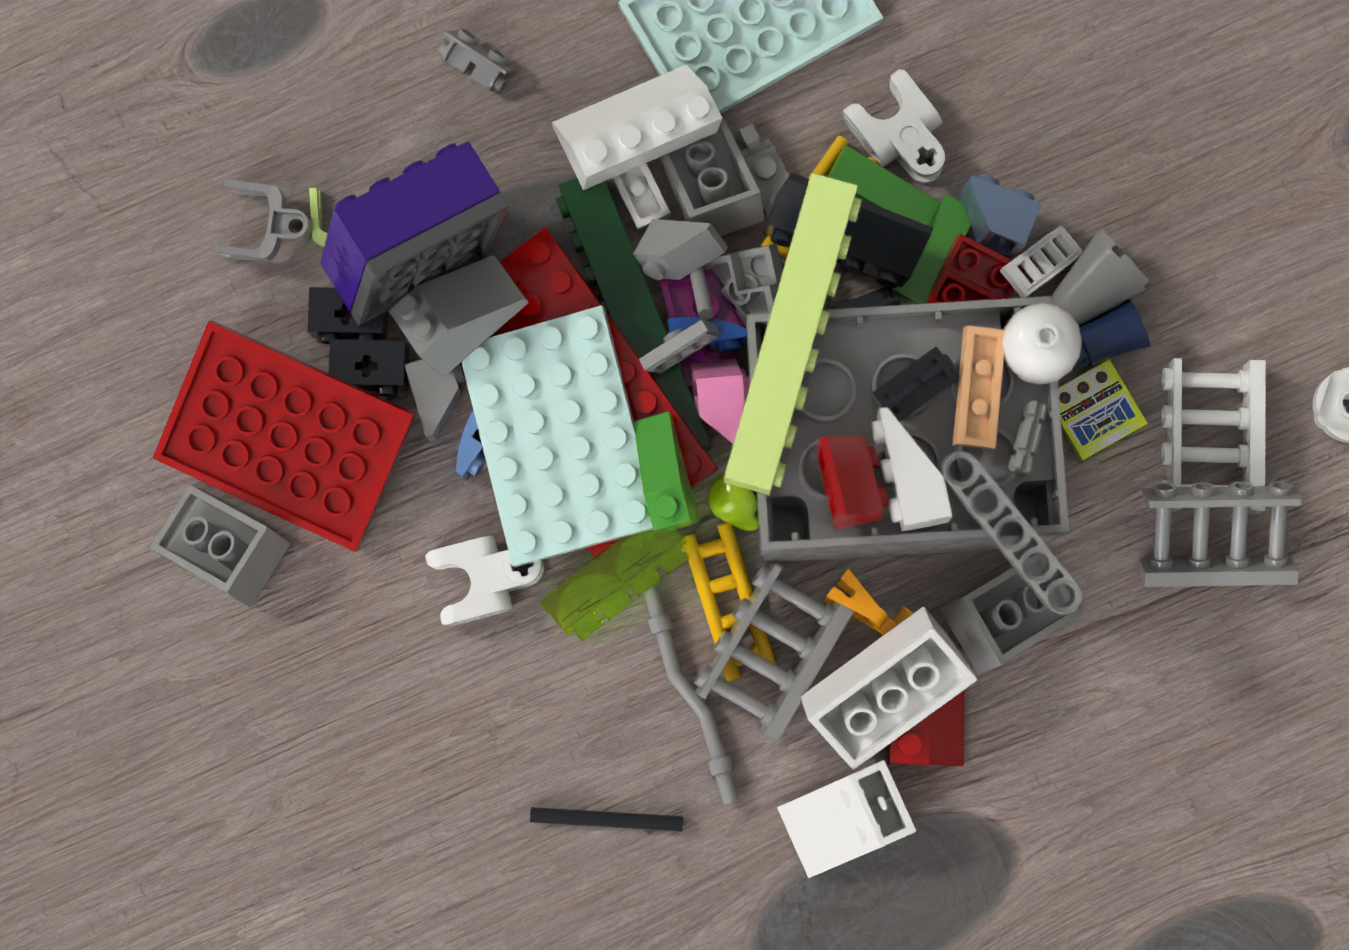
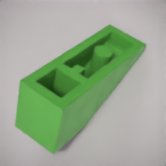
M668 411L634 421L643 492L653 531L665 533L700 523L671 412Z

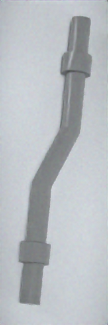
M658 586L647 588L643 592L651 616L648 623L652 635L657 637L668 679L700 719L711 761H708L711 775L716 776L724 805L736 802L738 797L730 773L734 769L730 755H725L714 713L705 700L695 693L696 689L682 673L670 632L674 628L670 614H665Z

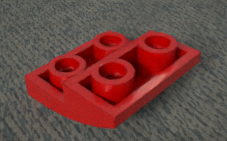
M958 233L936 277L927 302L947 303L1010 299L1015 289L1000 270L1012 260ZM1019 266L1018 268L1024 273L1025 270L1022 266Z

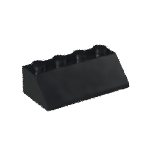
M791 172L778 191L763 234L771 237L770 240L773 243L783 247L791 246L810 179ZM862 200L856 223L848 221L844 235L851 237L845 260L837 258L836 262L840 263V267L849 273L862 274L863 272L876 277L875 281L889 288L903 287L911 278L932 234L933 227Z

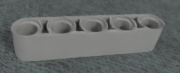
M952 452L942 460L940 466V473L943 475L945 483L1041 602L1049 610L1059 614H1070L1076 611L1082 601V591L1079 585L973 455L966 452ZM957 458L966 460L970 466L969 476L963 481H955L950 475V465ZM987 489L993 493L995 505L990 511L982 513L975 505V498L980 491ZM1009 521H1015L1019 525L1021 532L1019 539L1012 544H1006L1000 534L1002 526ZM1039 552L1045 558V569L1037 575H1031L1026 568L1027 558L1031 554ZM1066 584L1071 591L1070 600L1063 606H1056L1052 601V591L1056 586Z

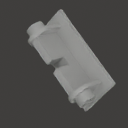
M460 28L459 31H445L444 35L450 38L451 41L445 40L438 50V53L443 55L442 60L463 73H466L470 64L474 63L476 67L470 77L490 91L495 89L501 92L507 83V79L503 77L504 74L517 71L515 67L508 63L510 58L497 49L491 48L487 50L478 44L480 39L466 29Z

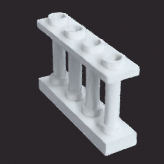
M1173 358L1168 363V368H1163L1161 381L1162 390H1168V405H1163L1161 412L1162 427L1167 428V442H1163L1161 447L1162 465H1167V480H1162V483H1170L1176 487H1192V484H1181V462L1237 463L1238 467H1242V482L1251 483L1254 486H1265L1266 360H1249L1243 365V370H1239L1238 374L1182 372V358ZM1182 387L1237 389L1239 393H1243V407H1239L1237 411L1182 409ZM1182 424L1237 426L1238 430H1242V445L1239 444L1237 448L1181 447ZM1215 485V487H1227V486H1230V485ZM1249 507L1248 515H1258L1265 511V507ZM1172 508V512H1176L1180 508Z

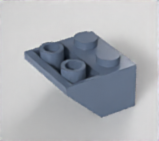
M979 174L978 177L971 175L960 190L957 198L962 202L970 220V228L976 242L1007 258L1013 259L1026 245L1042 204L1034 201L1035 197L1027 191L1021 189L1010 191L999 186L1000 182L985 174Z

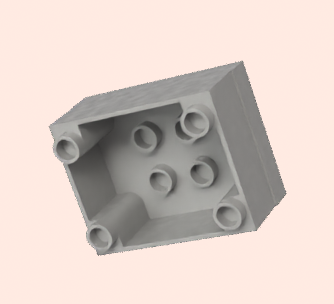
M1051 296L824 310L830 312L824 335L816 333L812 348L819 350L813 373L805 371L801 386L808 388L802 411L794 409L790 424L797 426L792 448L783 447L779 461L780 463L787 464L781 486H772L770 495L757 492L760 550L763 563L998 549L946 483L952 517L948 523L902 532L900 522L893 523L890 509L886 507L883 508L882 520L835 530L816 455L819 438L826 436L865 435L867 446L874 445L878 457L879 469L874 470L877 485L884 484L888 499L894 498L891 483L885 484L881 473L880 460L886 459L883 444L876 445L873 436L872 422L877 421L878 411L883 407L872 392L936 346L943 355L947 354L955 366L953 369L959 376L963 327L970 325L1004 330L1015 313L1026 306L1040 303L1051 304ZM771 313L749 314L746 318L750 385ZM1003 361L996 449L993 450L953 445L959 379L900 421V424L939 472L942 460L950 453L966 452L973 455L1047 546L1058 537H1063L1069 533L1058 381L1041 385L1025 382L1010 367L1008 368ZM1031 400L1045 404L1048 411L1045 422L1040 423L1043 425V431L1036 456L1032 455V458L1035 459L1032 473L1025 477H1020L1009 471L1011 455H1016L1013 452L1019 424L1024 422L1022 419L1024 405ZM962 458L955 459L949 468L951 477L955 481L965 480L970 473L968 462ZM987 489L980 491L975 498V505L980 512H988L995 505V497ZM1009 521L1002 526L1000 531L1002 540L1006 544H1012L1019 539L1021 534L1020 527L1015 521Z

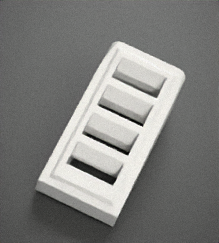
M1059 226L1005 265L1000 272L1021 298H1027L1071 267L1083 251L1063 226ZM1043 251L1048 255V257L1052 260L1055 266L1051 263V261L1047 258ZM1030 259H1032V260L1035 262V264H1036V265L1039 267V269L1043 272V275H1042V273L1038 270V268L1034 265V263H1033ZM1019 266H1022V268L1026 271V273H1027V274L1030 276V278L1034 281L1033 283H1030V282H1029V280L1025 277V275H1024V274L1021 272V270L1018 268Z

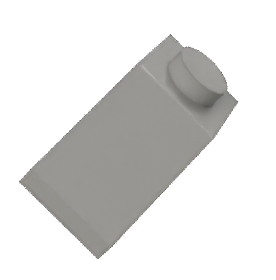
M652 219L633 255L641 264L647 276L655 280H680L724 254L728 246L711 223Z
M422 359L405 364V368L425 436L429 441H433L438 438L462 394L459 383L466 380L460 363L443 377Z

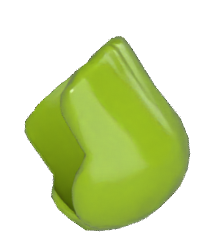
M725 472L721 473L713 480L708 492V502L712 512L718 518L740 530L753 531L759 527V518L754 514L758 504L754 493L749 489L725 483Z

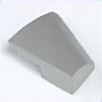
M777 243L722 254L704 265L706 270L712 269L724 285L721 292L728 301L735 305L737 315L745 326L747 315L772 312L783 274Z

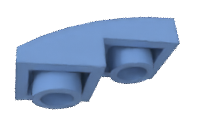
M474 410L462 433L457 455L456 473L465 481L470 474L476 477L486 463L482 444L477 441L479 431Z

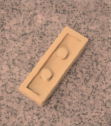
M970 325L963 327L953 435L954 446L986 450L996 449L1004 361L1002 341L1005 330Z

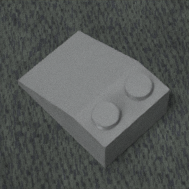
M721 115L723 119L718 132L660 157L683 220L711 223L720 237L765 221L761 192L723 115Z
M492 255L416 286L392 307L389 312L418 356L444 377L529 302L498 259Z
M189 485L150 546V549L251 608L291 543L267 526Z
M1035 553L1027 558L1026 568L1031 575H1037L1045 569L1046 561L1041 553ZM1013 566L940 608L978 675L1002 665L1081 615L1078 608L1070 614H1059L1049 610ZM1064 584L1056 586L1051 594L1052 601L1056 606L1067 604L1071 597Z

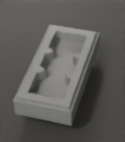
M701 319L685 330L681 328L669 333L663 338L665 343L639 360L645 371L661 374L711 343L721 334L715 323Z

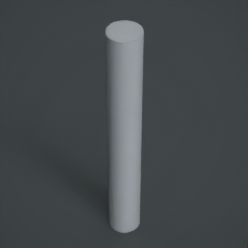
M702 266L690 273L698 316L702 320H708L713 316V309L704 267Z

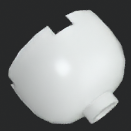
M1046 303L1026 306L1015 313L1004 328L1002 341L1004 362L1008 368L1010 367L1025 382L1040 385L1056 382L1069 373L1079 359L1082 345L1079 326L1071 314L1059 306Z

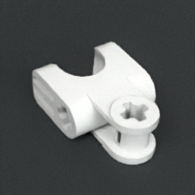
M898 69L890 77V90L899 103L900 108L895 116L885 120L877 119L870 116L861 105L850 104L842 110L843 120L867 153L877 160L881 167L896 159L914 182L929 184L940 176L945 161V152L941 144L931 134L932 131L942 125V120L937 110L905 70ZM920 156L924 160L931 158V167L927 163L920 166L918 164Z
M493 535L434 549L425 555L427 565L436 570L457 567L464 569L470 577L471 586L467 596L462 601L443 608L440 620L441 624L445 626H455L513 610L509 592L537 584L544 573V563L542 560L532 562L533 567L528 568L527 576H523L519 571H515V567L511 563L509 551L499 552L495 536Z

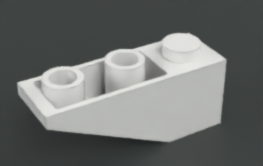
M887 407L880 408L877 414V421L872 422V431L876 445L883 444L886 459L880 460V467L884 483H891L894 498L888 499L893 523L900 522L902 532L948 523L952 517L943 475Z

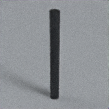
M531 807L530 811L531 823L683 831V816Z

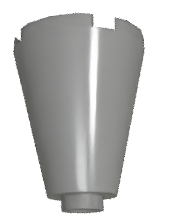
M1103 229L1095 234L1051 295V304L1059 306L1070 313L1078 326L1142 293L1152 285L1142 271L1126 253L1116 246L1117 243Z

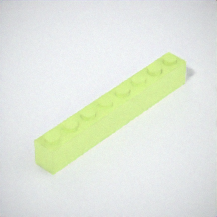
M811 173L724 475L725 483L770 495L772 486H781L787 464L780 463V457L783 447L792 448L797 426L790 424L794 409L802 411L808 388L801 386L805 371L813 373L819 350L812 348L816 333L824 335L830 312L823 310L826 296L835 297L841 274L834 273L837 258L845 260L851 240L850 236L844 235L848 221L856 223L862 199L855 198L858 185Z

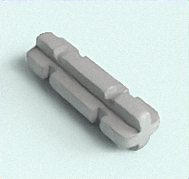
M1031 400L1024 405L1022 413L1024 422L1019 424L1013 452L1016 455H1011L1009 471L1017 476L1025 477L1032 473L1035 462L1032 455L1036 456L1043 431V425L1040 423L1045 422L1048 411L1045 404Z

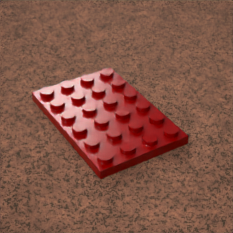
M211 320L207 322L153 459L356 552L362 544L416 413Z

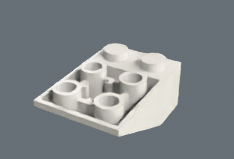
M884 760L777 807L808 878L916 832Z

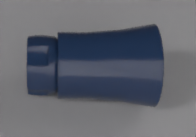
M1130 299L1097 319L1079 326L1082 345L1079 359L1072 369L1075 371L1089 364L1093 366L1107 359L1150 347V341L1144 324Z

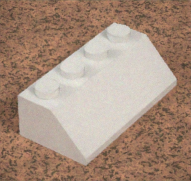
M684 65L552 122V127L583 190H586L718 132L723 118L707 85L687 65Z
M923 606L803 694L801 700L810 723L854 770L976 682L977 677L947 633Z

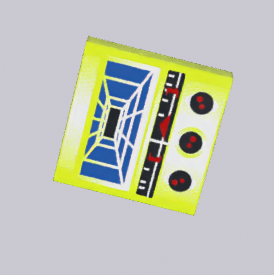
M1110 359L1058 388L1061 429L1081 462L1148 424Z

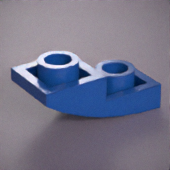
M699 317L668 318L669 333L681 328L685 330L701 319ZM712 318L706 320L715 323L721 334L717 339L709 343L710 349L718 348L720 353L740 350L741 344L747 343V330L745 328L723 320Z

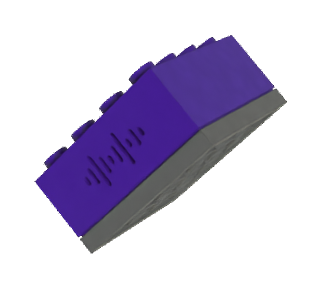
M469 141L459 146H456L454 143L447 145L437 152L436 158L426 163H423L422 160L416 161L403 170L402 175L392 180L389 177L380 179L369 188V192L359 197H356L355 194L349 195L335 205L320 264L358 326L390 310L416 286L487 257L509 204L502 193H499V188Z

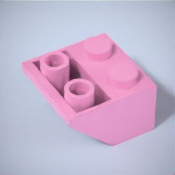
M735 358L690 363L693 400L699 417L734 444L745 400L750 388V379L746 376V370L739 368Z

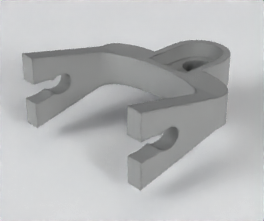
M230 179L224 180V187L231 189V192L235 195L267 196L269 201V222L263 242L256 249L215 244L214 252L221 254L222 258L271 261L276 257L281 241L304 244L312 240V222L310 218L300 210L286 209L285 195L277 186ZM300 225H303V228L300 232L296 233L293 231V229H297Z

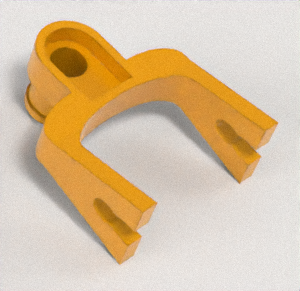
M849 569L837 584L843 592L834 586L823 601L831 605L837 602L853 610L854 612L851 617L865 623L874 631H878L882 636L914 614L908 608L902 606L900 611L891 620Z

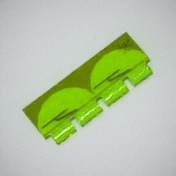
M652 529L619 538L542 597L539 603L567 635L574 631L583 641L604 625L596 614L597 612L601 611L610 620L633 602L630 595L626 592L629 587L637 597H640L663 579L655 568L660 564L664 571L669 574L689 559L688 554L682 548L686 544V540L676 529L665 533L653 531Z

